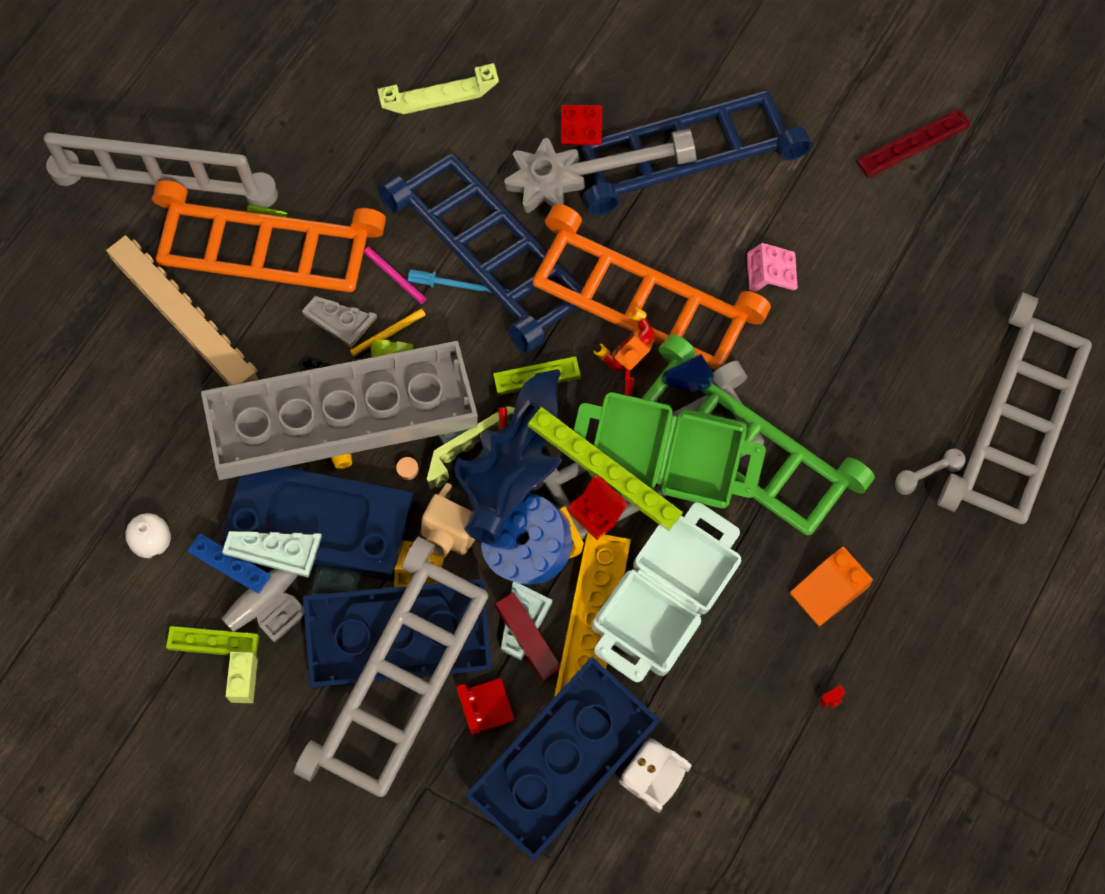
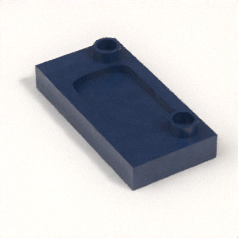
M286 467L242 475L237 483L221 542L225 545L229 531L267 533L266 521L268 520V534L273 532L280 534L302 533L306 535H322L313 566L394 582L395 566L406 540L415 498L413 492Z
M484 579L466 580L485 590ZM442 583L425 584L422 586L409 612L454 634L472 599ZM407 586L303 596L310 687L356 684ZM487 602L480 612L449 674L493 670ZM403 624L384 660L417 677H428L433 675L447 646ZM377 672L373 682L392 679Z
M591 657L472 786L465 796L535 861L661 720L598 661Z

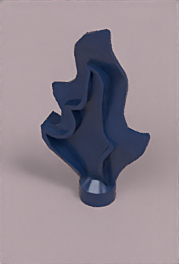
M558 369L537 373L524 383L518 395L512 420L507 427L498 431L482 432L480 439L483 449L478 458L472 461L457 459L455 465L456 477L469 495L473 508L464 529L470 537L486 544H496L503 531L504 521L523 498L551 475L562 462L560 457L542 455V448L547 443V440L527 426L541 407L558 419L557 384L561 375Z

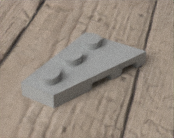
M317 296L302 310L304 316L350 348L354 346L377 319V314L365 313L354 307L348 308L339 305L337 302Z

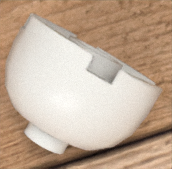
M151 513L140 514L133 518L127 525L125 532L126 542L132 552L144 558H152L156 554L160 555L169 546L171 540V533L167 523L156 514Z

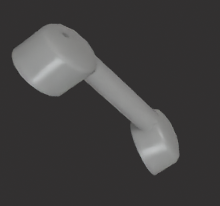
M949 449L942 460L916 472L902 471L896 477L895 488L900 494L908 495L915 491L918 480L943 468L950 472H959L963 469L966 462L965 455L958 449Z

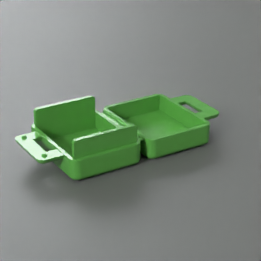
M616 392L608 393L605 396L603 407L583 403L579 407L574 431L585 439L590 418L598 419L599 425L594 446L652 490L656 484H661L662 492L667 496L718 508H726L730 503L732 494L751 498L756 494L766 448L762 444L745 440L747 427L743 422L689 409L682 410L678 417L672 416L673 409L670 405ZM741 453L751 455L744 483L735 481Z

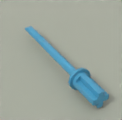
M410 270L408 275V282L430 285L431 288H434V284L437 283L490 292L483 285L436 277V272L427 273Z

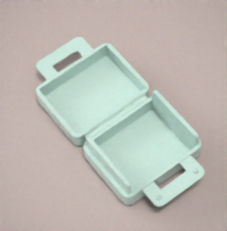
M697 502L692 505L685 517L680 516L670 531L658 525L633 563L634 569L625 573L592 622L593 631L602 637L594 649L596 656L634 682L642 681L649 669L659 676L666 675L701 623L700 614H706L711 609L741 563L740 555L730 549L740 534L738 527L705 505ZM699 518L724 533L722 538L718 541L697 527L695 524ZM615 645L637 660L638 663L633 665L611 650L612 646Z

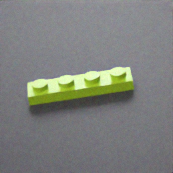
M575 356L493 373L497 394L499 396L519 392L524 383L535 374L556 369L561 372L558 383L581 379L577 358Z
M170 626L166 648L173 651L230 656V652H250L256 656L260 636L252 633Z

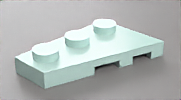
M513 582L512 592L516 594L538 629L553 603L552 600L521 584ZM505 623L501 650L522 660L524 652Z

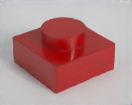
M839 685L823 695L819 703L823 709L829 706L834 708L843 702L842 698L846 692Z

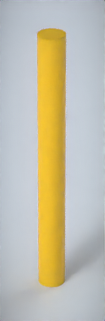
M419 309L350 350L353 357H356L371 348L373 340H385L426 316L423 309Z

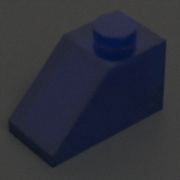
M702 354L663 372L662 381L664 384L690 392L704 391L711 386L714 374Z

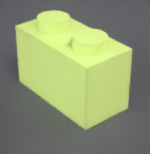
M230 652L226 697L231 703H253L258 662L254 653Z

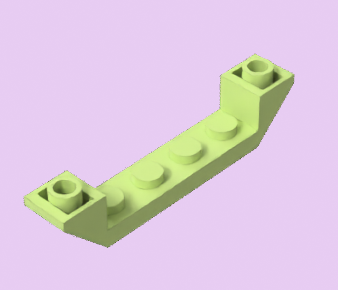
M489 64L475 67L476 77L399 93L397 85L378 89L381 106L384 109L407 114L480 98L499 82L495 65Z
M507 406V424L512 420L515 410L513 407ZM498 412L477 424L476 428L465 431L434 450L427 476L430 489L443 486L447 479H449L448 471L443 465L444 462L449 463L462 451L467 452L471 450L481 440L482 432L499 430Z

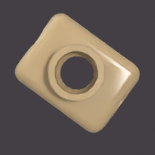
M447 482L439 495L434 494L422 516L421 535L427 538L426 541L435 545L432 554L438 557H446L450 550L459 555H465L475 541L464 529L472 511L449 500L452 485Z

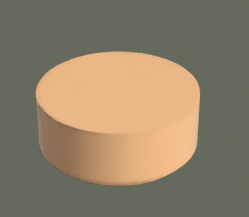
M405 457L397 463V473L402 479L411 480L417 476L419 468L413 458Z

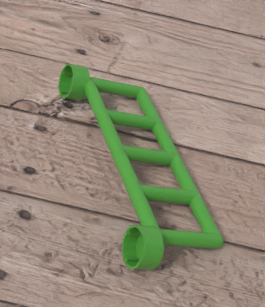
M669 334L660 345L659 352L669 362V365L642 399L656 402L678 374L708 395L696 410L697 412L710 414L719 403L749 424L745 440L752 442L760 432L789 452L790 456L766 488L762 489L757 486L756 494L752 498L804 535L813 534L846 487L862 494L865 493L875 479L873 472L866 465L850 457L846 458L838 470H836L691 369L688 365L695 358L696 351L682 337L676 334ZM801 461L833 483L807 519L775 498ZM737 471L735 481L744 483L746 477Z

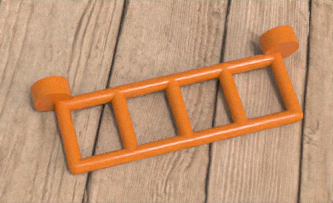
M167 180L156 182L152 196L154 203L168 209L156 255L157 264L343 292H353L356 289L367 237L377 238L382 236L386 222L384 214L369 208L356 209L351 226L188 204L185 203L188 190L179 183ZM179 215L214 219L204 259L170 254ZM226 221L260 226L251 266L216 261ZM272 228L307 233L298 272L263 268ZM319 234L354 239L345 279L310 274Z
M553 205L545 219L547 227L556 233L557 236L532 280L536 288L631 332L638 327V322L631 319L629 313L631 312L635 315L637 311L635 307L642 309L654 284L687 298L670 334L683 337L699 304L731 318L732 321L714 356L693 347L696 351L693 361L714 371L724 366L745 322L757 325L762 324L771 308L770 303L764 297L750 291L741 292L735 305H730L576 234L582 219L576 211L565 205ZM567 243L599 257L580 294L547 279ZM610 263L643 278L625 314L592 300ZM652 328L655 333L654 343L661 345L668 335Z

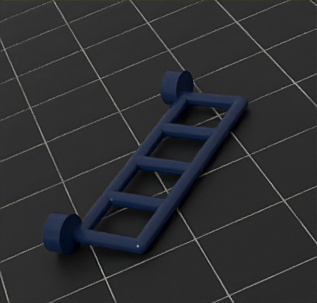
M761 91L603 136L601 145H581L585 161L598 159L595 151L627 142L631 151L644 149L640 141L641 138L672 129L674 132L684 130L686 125L718 117L731 148L729 151L698 159L696 155V161L653 172L649 161L637 163L641 176L614 184L606 182L603 171L590 173L595 185L584 193L583 198L589 213L594 216H601L612 212L618 207L620 203L618 195L779 149L783 159L795 160L811 150L812 142L806 129L803 127L786 130L768 91ZM762 104L776 137L743 146L729 113Z

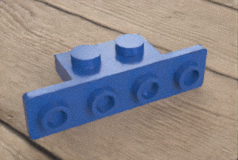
M202 534L197 536L188 549L189 554L257 594L262 591L271 578L270 574L256 567V564L253 562L224 555L222 553L224 547Z

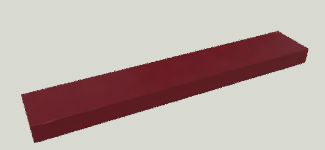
M958 109L858 159L857 164L868 179L969 128L971 123L961 109Z

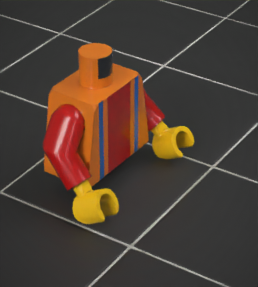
M635 307L637 310L635 315L631 312L629 313V317L638 322V327L612 354L603 344H599L602 347L599 352L593 351L597 357L604 360L615 372H621L625 368L631 370L650 351L655 340V333L648 320L645 319L646 312L638 307Z

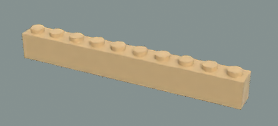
M125 235L106 250L111 260L229 386L258 380L256 376L258 371L254 365L243 360V354L239 349H233L230 346L231 342L224 334L219 335L216 325L211 320L207 322L203 318L205 314L198 306L194 308L191 305V299L186 293L181 294L178 291L179 287L172 279L168 281L164 270L160 266L156 268L152 264L154 263L153 259L148 253L143 254L140 251L142 248L134 239L131 241Z

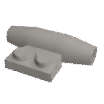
M274 568L267 572L271 578L259 594L248 589L223 616L222 620L233 632L257 617L259 627L275 643L305 616L304 607L295 597L284 593L298 575Z

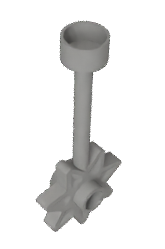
M690 128L672 132V143L578 163L579 155L577 150L573 149L556 154L550 139L544 138L535 154L518 150L514 151L513 156L519 171L504 180L505 186L508 191L524 193L523 206L527 213L534 210L544 201L551 207L555 204L564 205V193L585 188L584 179L580 175L673 155L676 156L678 165L696 161L692 133Z

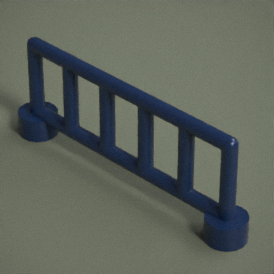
M448 154L406 181L395 175L378 186V193L382 202L392 213L396 214L410 205L517 319V321L509 325L508 332L511 340L521 352L528 354L545 342L543 330L577 308V306L563 301L535 320L517 302L536 289L532 283L535 275L509 292L491 275L493 271L527 249L541 263L548 251L456 155ZM451 168L467 186L429 209L413 191ZM476 194L493 213L455 236L442 223L439 217ZM502 221L519 240L481 264L464 245ZM557 261L547 279L550 280L555 276L564 287L580 294L583 287Z

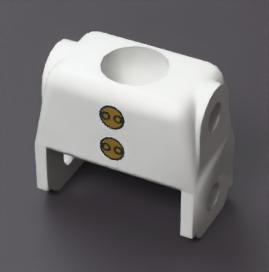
M649 738L627 766L622 777L619 779V783L647 806L660 813L662 806L672 797L680 785L685 771L689 772L691 769V764L674 751Z

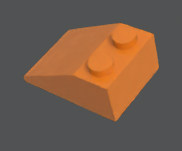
M843 546L790 592V595L816 625L820 627L867 590L873 579Z

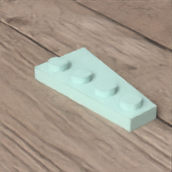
M229 531L222 553L227 556L309 578L322 535Z

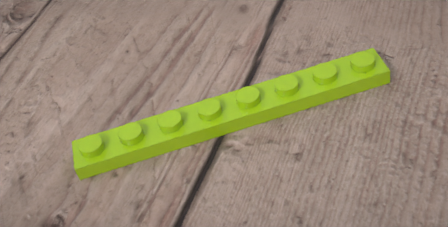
M541 407L527 426L592 475H598L605 480L616 493L667 531L671 530L683 514L681 510Z

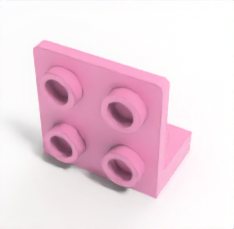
M761 243L747 253L749 290L756 292L767 284L790 290L798 288L794 252Z

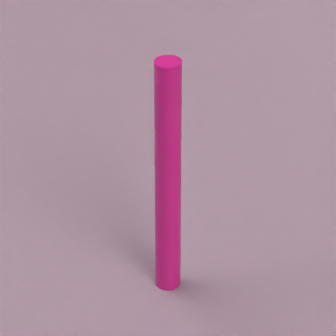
M370 247L364 250V253L420 304L426 301V297L375 251Z

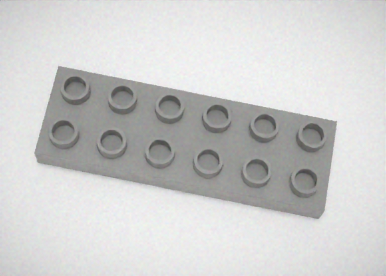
M458 341L201 391L219 480L476 428L478 421Z

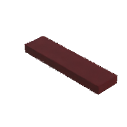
M512 592L495 603L494 606L541 681L559 671L560 664L516 594Z

